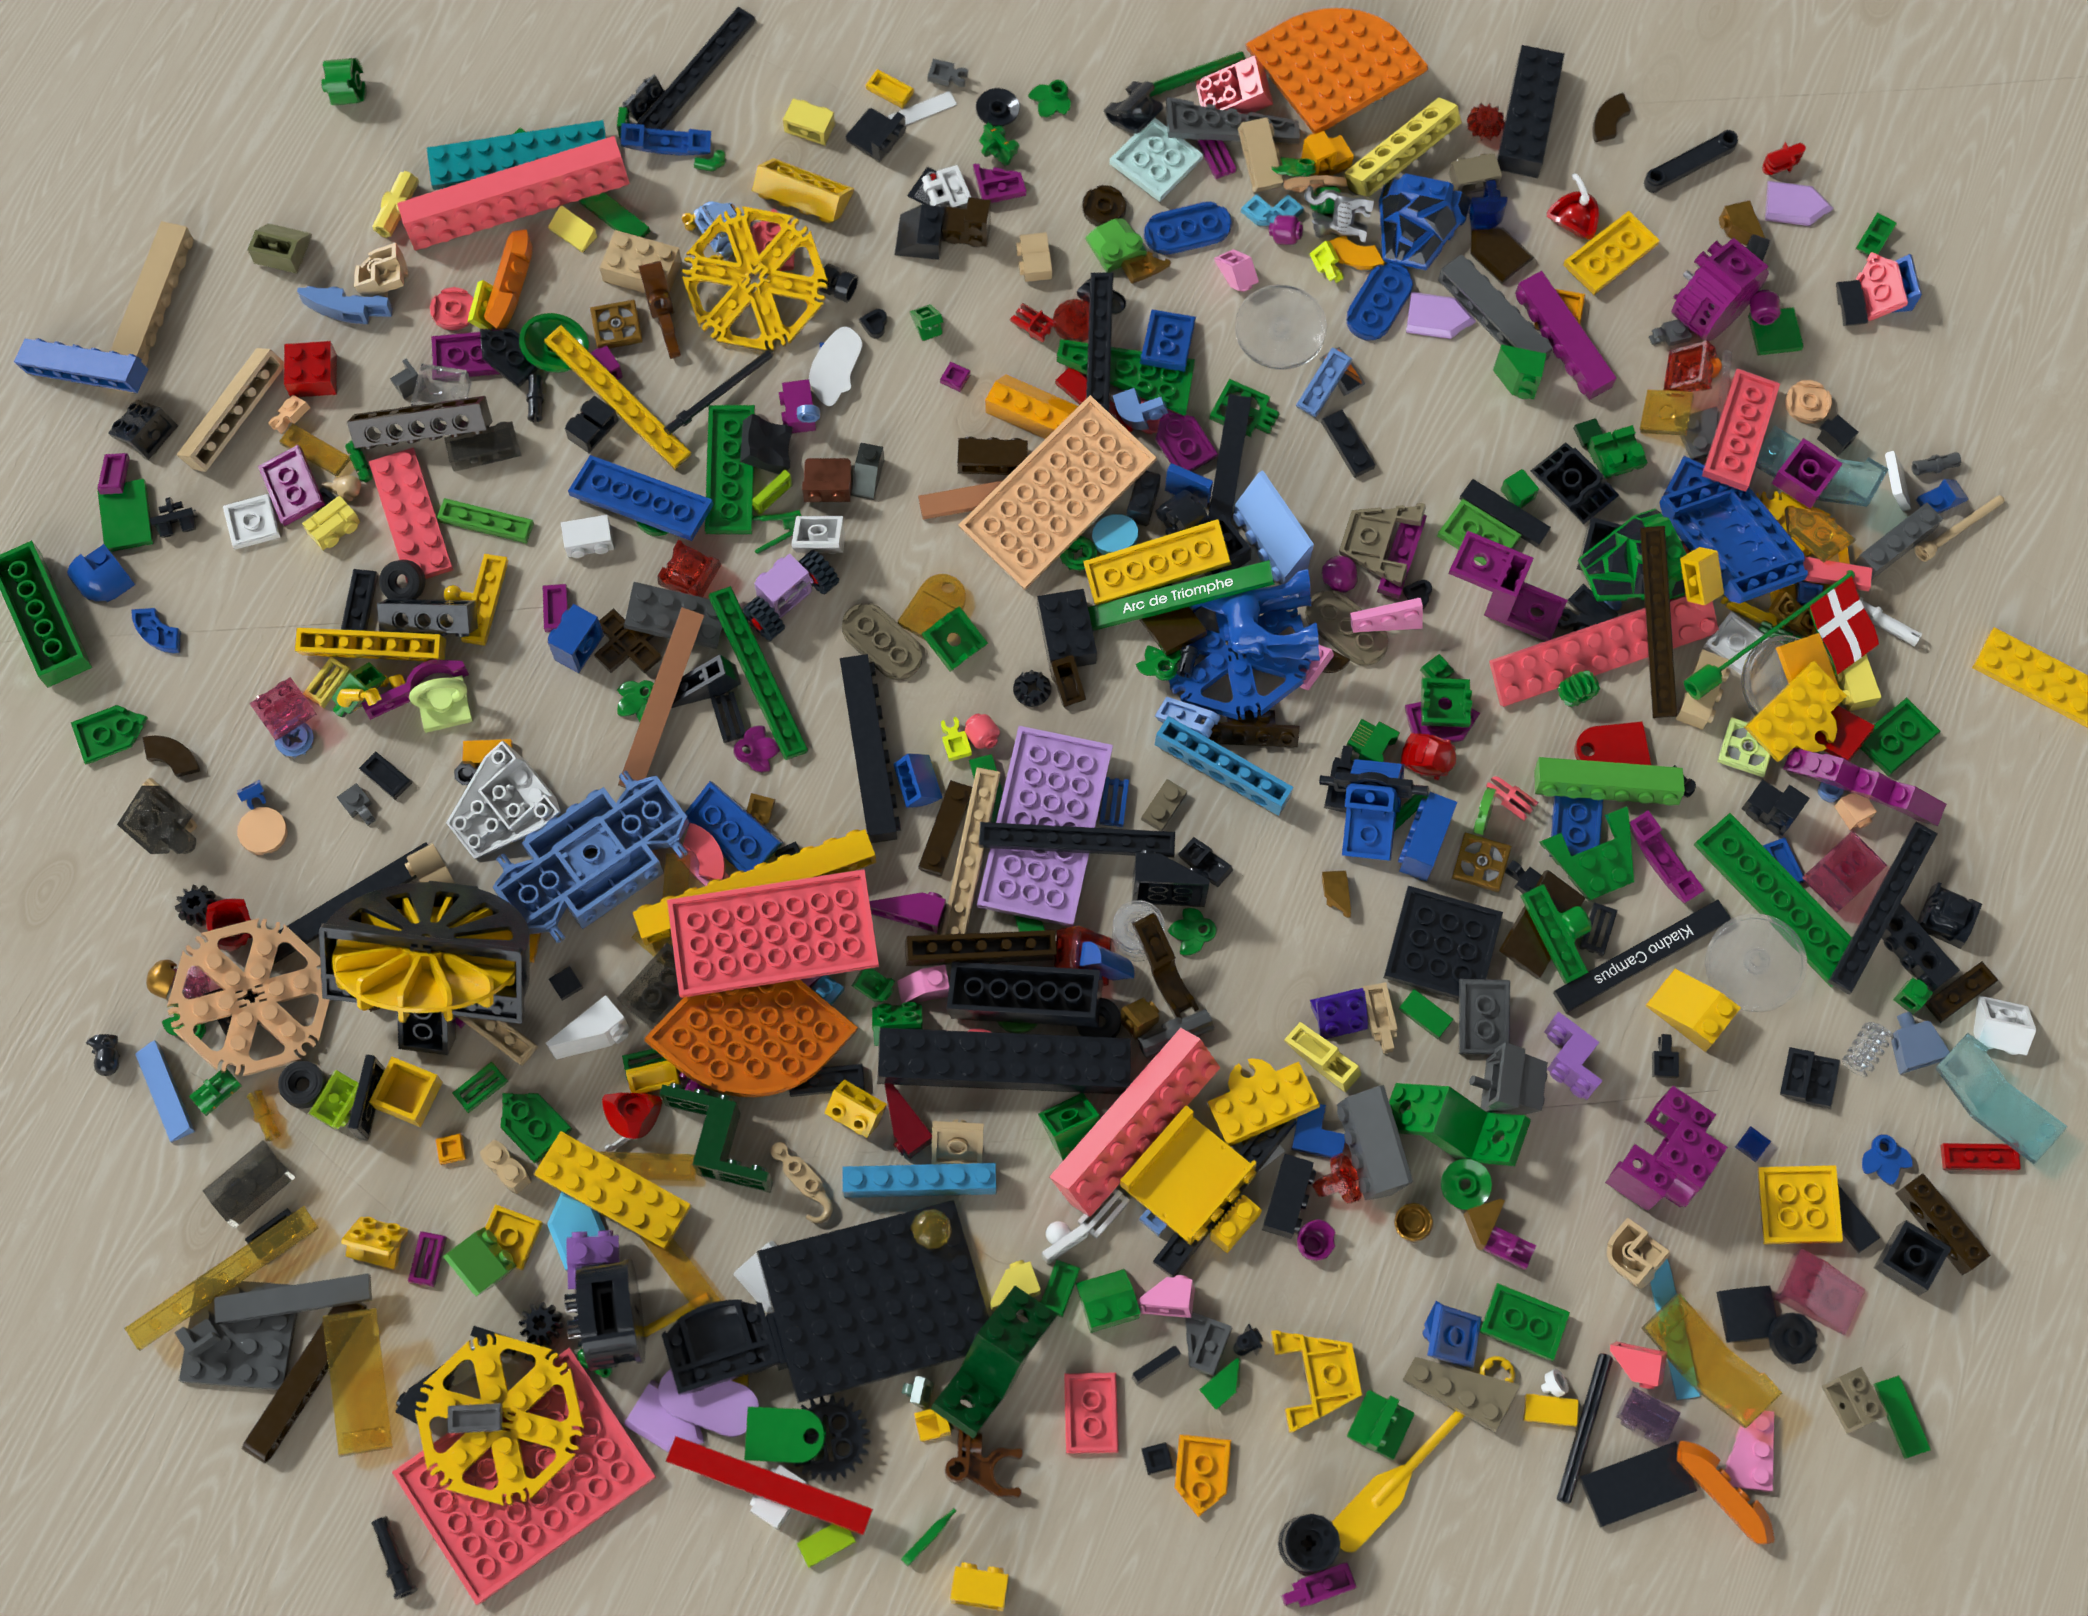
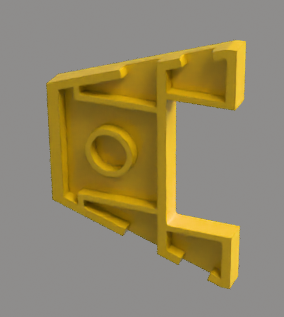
M1278 1330L1271 1331L1275 1355L1302 1352L1311 1404L1285 1408L1289 1433L1297 1431L1362 1395L1352 1343L1325 1338H1313L1295 1333H1284Z

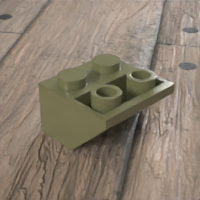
M268 223L255 230L247 250L254 264L297 274L312 234Z

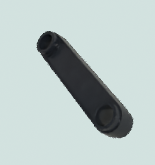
M1725 130L1721 134L1647 172L1644 179L1645 189L1648 192L1656 193L1708 164L1731 154L1737 146L1738 135L1732 130Z

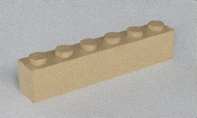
M256 348L177 453V456L193 470L207 472L283 370L284 361L271 349Z

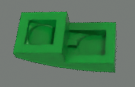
M1877 212L1855 249L1868 256L1871 252L1878 255L1897 222Z

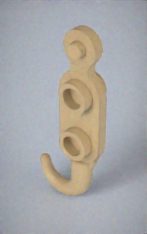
M780 1142L773 1144L770 1149L773 1159L783 1163V1172L804 1196L819 1202L824 1208V1213L820 1217L816 1218L807 1215L806 1219L815 1224L827 1221L832 1214L833 1206L831 1200L826 1195L820 1178L800 1157L790 1156L785 1144Z

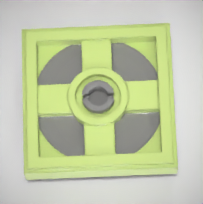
M1731 717L1717 762L1764 777L1771 755L1744 728L1748 724L1747 722Z

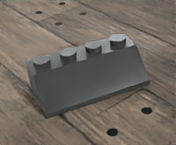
M1384 1085L1351 1095L1338 1103L1337 1115L1342 1121L1345 1131L1344 1138L1349 1145L1352 1155L1351 1162L1356 1169L1359 1189L1363 1193L1365 1201L1392 1196L1411 1184L1413 1179Z

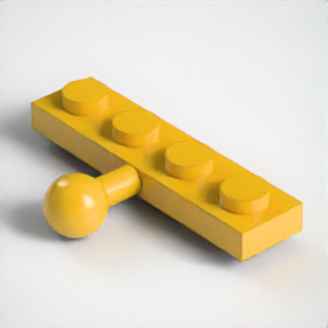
M484 554L473 593L464 592L455 585H450L444 590L445 600L476 601L478 629L471 632L470 636L461 637L462 642L486 646L509 562L507 557Z

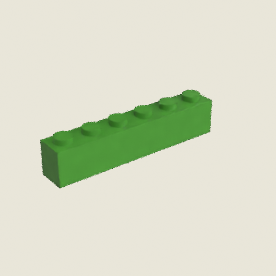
M1539 757L1534 769L1535 794L1548 797L1564 796L1569 798H1591L1593 800H1616L1618 802L1631 801L1643 804L1657 803L1671 806L1679 805L1685 792L1683 768Z

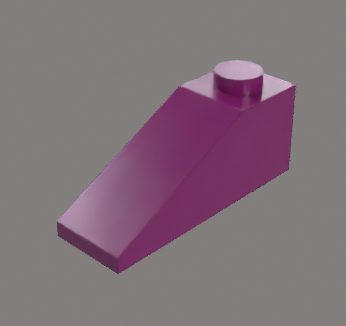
M921 892L869 901L872 915L938 933L946 908V899L935 892H929L928 894Z

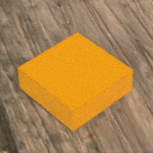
M461 1133L436 1139L438 1158L441 1165L466 1160Z

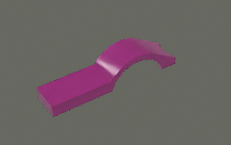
M433 659L422 662L412 670L405 684L380 694L381 700L377 701L376 704L368 706L367 701L361 704L370 720L409 703L410 692L425 677L436 673H445L453 677L462 675L463 678L468 676L469 673L463 661Z

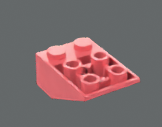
M1252 56L1195 81L1200 105L1204 107L1210 104L1215 105V109L1228 111V108L1237 109L1239 113L1248 114L1273 105L1265 68L1256 56Z

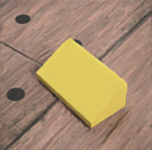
M562 205L558 208L548 226L551 231L582 253L597 238L596 231L592 226Z

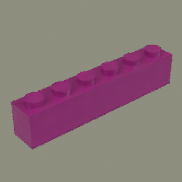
M1543 271L1519 282L1515 292L1517 301L1524 305L1530 320L1533 323H1538L1542 337L1549 340L1555 356L1562 360L1568 375L1573 376L1578 383L1579 391L1591 400L1611 389L1617 379Z

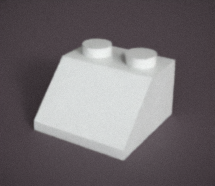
M796 516L792 538V548L796 553L807 554L811 550H815L818 553H843L845 543L843 516Z
M1979 995L1974 1024V1036L1977 1044L1986 1049L1996 1048L2004 1050L2012 1055H2027L2036 1032L2029 1007Z

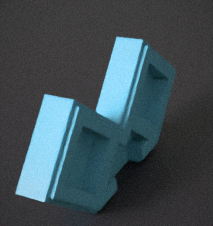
M1257 194L1241 208V213L1257 226H1269L1278 215L1298 217L1304 211V207L1288 194L1273 208Z

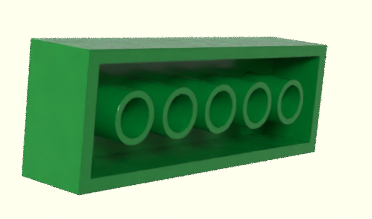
M31 540L0 554V591L40 680L49 688L93 668L43 555Z

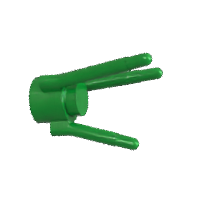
M800 510L783 514L753 516V521L782 520L784 530L789 529V532L756 549L755 553L758 554L793 536L796 516H801Z

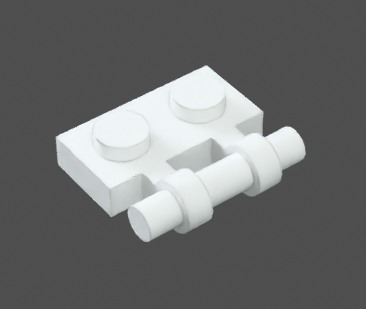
M958 165L936 171V180L932 181L929 175L922 178L925 194L929 195L931 200L930 205L941 207L949 205V207L963 209L967 207L968 197H971ZM942 189L944 196L939 197L937 190Z

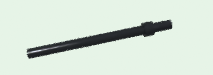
M766 350L687 411L683 410L677 414L676 419L664 427V431L670 435L681 426L685 427L692 422L694 416L773 357L770 351Z

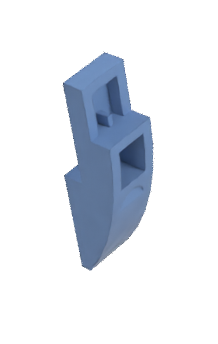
M308 286L297 289L304 305L332 319L356 324H368L369 316L392 317L393 308L388 297L379 295L373 297L352 295L347 297L344 289L338 287L316 288Z

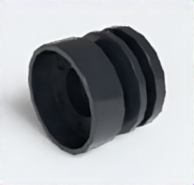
M1307 1514L1295 1517L1285 1523L1279 1533L1277 1544L1279 1554L1286 1565L1295 1571L1307 1573L1324 1570L1334 1562L1339 1554L1340 1538L1337 1529L1327 1518L1317 1514ZM1306 1537L1307 1541L1312 1542V1547H1308L1307 1551L1305 1546H1301V1541L1305 1540Z

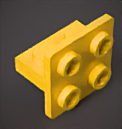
M359 1217L342 1237L341 1244L347 1245L345 1257L395 1269L398 1265L400 1245L407 1236L408 1229L400 1227L396 1223L377 1221L372 1217Z

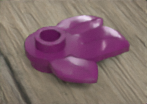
M760 725L751 727L745 732L744 738L735 744L733 753L737 760L748 763L752 770L767 772L770 771L768 759L777 755L780 749L774 739L765 737L766 729ZM742 747L749 748L750 753H744Z

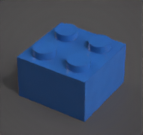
M575 604L563 613L561 623L548 636V645L556 662L580 673L604 637L598 617Z

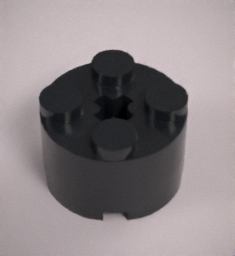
M1187 490L1181 491L1160 505L1156 510L1157 517L1167 528L1165 530L1166 535L1210 522L1202 504L1199 501L1195 503L1191 499L1194 496L1191 492Z

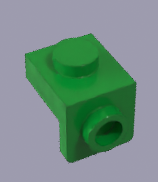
M873 968L861 970L851 986L872 1001L882 1002L891 996L895 980L885 978Z

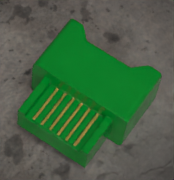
M1361 719L1346 746L1353 747V751L1360 754L1358 760L1383 762V754L1388 746L1394 745L1397 742L1400 732L1380 721L1375 726Z

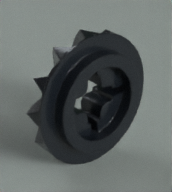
M1031 669L1029 672H1022L1018 678H1015L1013 692L1015 698L1021 704L1035 707L1047 701L1051 693L1049 678H1046L1042 672H1035ZM1036 681V688L1038 690H1032L1028 694V686L1026 685H1032Z

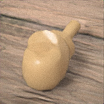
M342 476L334 478L333 483L322 482L321 488L324 486L325 488L333 489L334 494L341 496L345 502H350L359 495L361 482L355 476Z

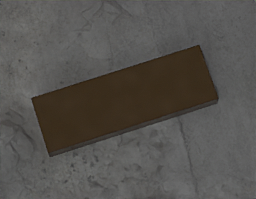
M1981 961L1928 1000L1925 1006L1942 1023L1996 983L1998 979Z

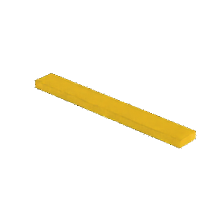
M562 325L544 339V342L610 407L615 409L616 413L674 470L691 456V452L673 434L668 435L664 431L665 426Z

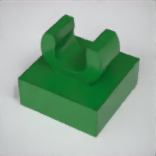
M1440 654L1420 669L1426 678L1448 679L1454 674L1453 668Z

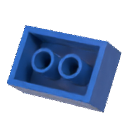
M1433 792L1429 793L1427 799L1422 798L1398 862L1402 863L1399 872L1427 882L1456 808V801Z

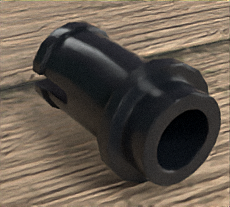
M1185 646L1180 652L1182 657L1177 674L1185 678L1187 673L1186 677L1191 678L1195 660L1199 658L1197 648Z

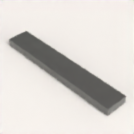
M367 1273L214 1297L215 1323L220 1325L372 1301L371 1275Z

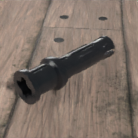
M388 1516L374 1520L371 1524L388 1568L386 1570V1577L390 1578L395 1591L394 1599L405 1598L417 1591V1587L412 1584L408 1573L410 1567L406 1562H403Z

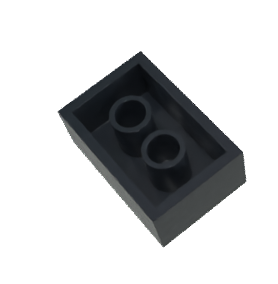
M1084 588L1037 596V610L1049 670L1050 662L1070 655L1074 656L1077 667L1096 664L1097 650Z

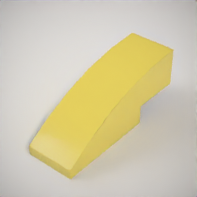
M1301 1022L1284 1039L1309 1065L1345 1093L1361 1076L1360 1068L1357 1064L1342 1055L1336 1046Z

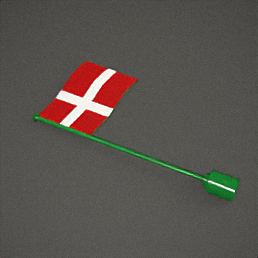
M1848 570L1847 575L1719 668L1706 664L1684 680V687L1688 694L1696 700L1705 696L1722 683L1721 671L1808 608L1816 632L1820 633L1824 647L1831 658L1835 676L1878 646L1879 641L1875 627L1859 599L1853 581L1855 577L1854 571Z

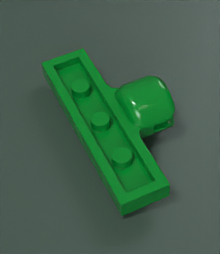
M1544 884L1520 895L1564 984L1588 973L1575 947V940L1589 933L1592 929L1591 921L1584 909L1576 906L1563 913H1559Z

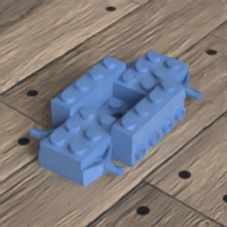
M624 771V775L621 773L619 778L625 784L626 790L620 796L617 803H615L604 787L600 790H594L587 795L584 801L571 805L566 810V813L560 817L550 819L544 828L538 832L533 831L526 836L522 844L531 860L514 864L509 861L506 854H501L502 859L500 856L497 857L496 860L504 872L495 882L493 889L497 896L509 902L522 914L528 925L529 934L549 932L556 943H560L559 937L563 941L565 936L557 926L566 908H568L580 927L584 929L664 874L659 860L651 850L673 848L680 859L683 858V854L684 856L688 854V851L680 843V839L689 825L688 817L657 776L636 781L632 779L628 771ZM595 848L598 850L596 857L588 859L585 857L586 850Z

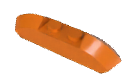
M527 229L512 231L506 241L484 314L485 320L496 329H506L518 304L532 256V242Z
M1680 1441L1677 1449V1461L1751 1541L1759 1544L1774 1543L1773 1527L1762 1504L1758 1500L1751 1504L1747 1503L1751 1500L1747 1494L1740 1488L1735 1490L1729 1483L1732 1480L1731 1477L1722 1468L1716 1469L1720 1459L1714 1453L1698 1444Z

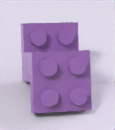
M1558 1011L1544 1033L1547 1034V1038L1552 1043L1560 1044L1563 1048L1547 1070L1554 1080L1569 1086L1570 1091L1575 1096L1588 1100L1602 1080L1582 1064L1599 1044V1041Z

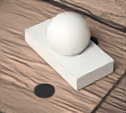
M1055 1221L1047 1227L1046 1238L1052 1246L1042 1252V1258L1046 1264H1050L1086 1239L1089 1234L1086 1225L1083 1223L1071 1232L1069 1226L1064 1222Z

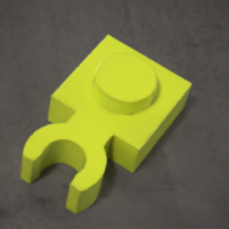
M953 717V727H947L945 721H941V729L947 735L942 737V742L949 762L972 756L965 731L958 732L959 720L957 717Z

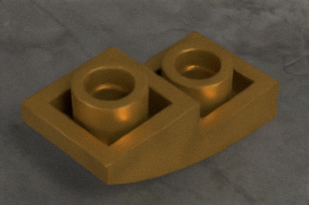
M1781 591L1768 611L1780 621H1783L1804 605H1800L1786 591ZM1809 608L1786 624L1805 637L1813 635L1816 631Z

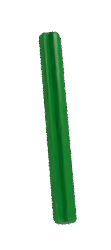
M1242 51L1152 82L1155 89L1149 95L1152 97L1192 83L1241 62L1246 57Z

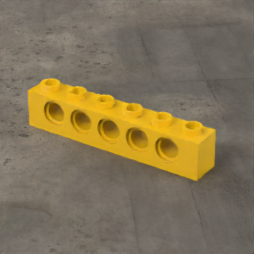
M298 627L296 630L295 651L302 656L424 662L433 659L445 660L446 639L440 634Z

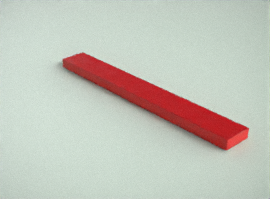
M675 1436L666 1458L667 1463L861 1535L865 1534L873 1512L872 1508Z

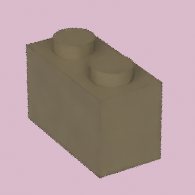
M1492 153L1480 154L1467 159L1460 158L1453 161L1449 176L1454 185V191L1470 194L1499 188L1502 173L1496 155Z

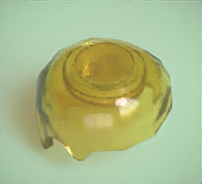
M935 1209L923 1210L915 1216L911 1224V1230L916 1242L928 1249L940 1248L948 1242L952 1234L951 1224L947 1216Z

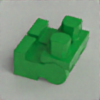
M1633 425L1614 430L1612 434L1607 432L1591 437L1586 448L1605 479H1609L1614 475L1618 476L1632 472L1633 469L1644 468L1648 464L1642 445L1636 441V432Z

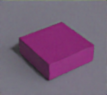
M950 361L940 378V383L961 392L971 375V371Z

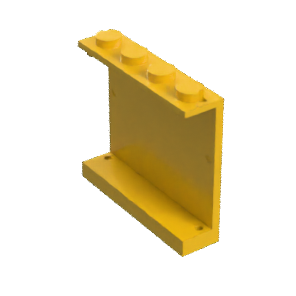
M1185 1105L1122 1177L1120 1184L1126 1192L1191 1245L1195 1239L1200 1241L1208 1231L1206 1227L1211 1221L1216 1222L1224 1213L1222 1208L1228 1201L1233 1203L1241 1192L1238 1189L1244 1182L1249 1184L1257 1173L1255 1171L1257 1162L1254 1160L1251 1163L1248 1162L1194 1118V1111Z

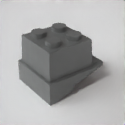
M1503 1043L1495 1049V1053L1486 1059L1484 1078L1472 1075L1469 1080L1470 1085L1483 1089L1480 1108L1488 1113L1526 1115L1542 1111L1545 1101L1544 1090L1548 1076V1062L1525 1054V1048L1509 1043Z

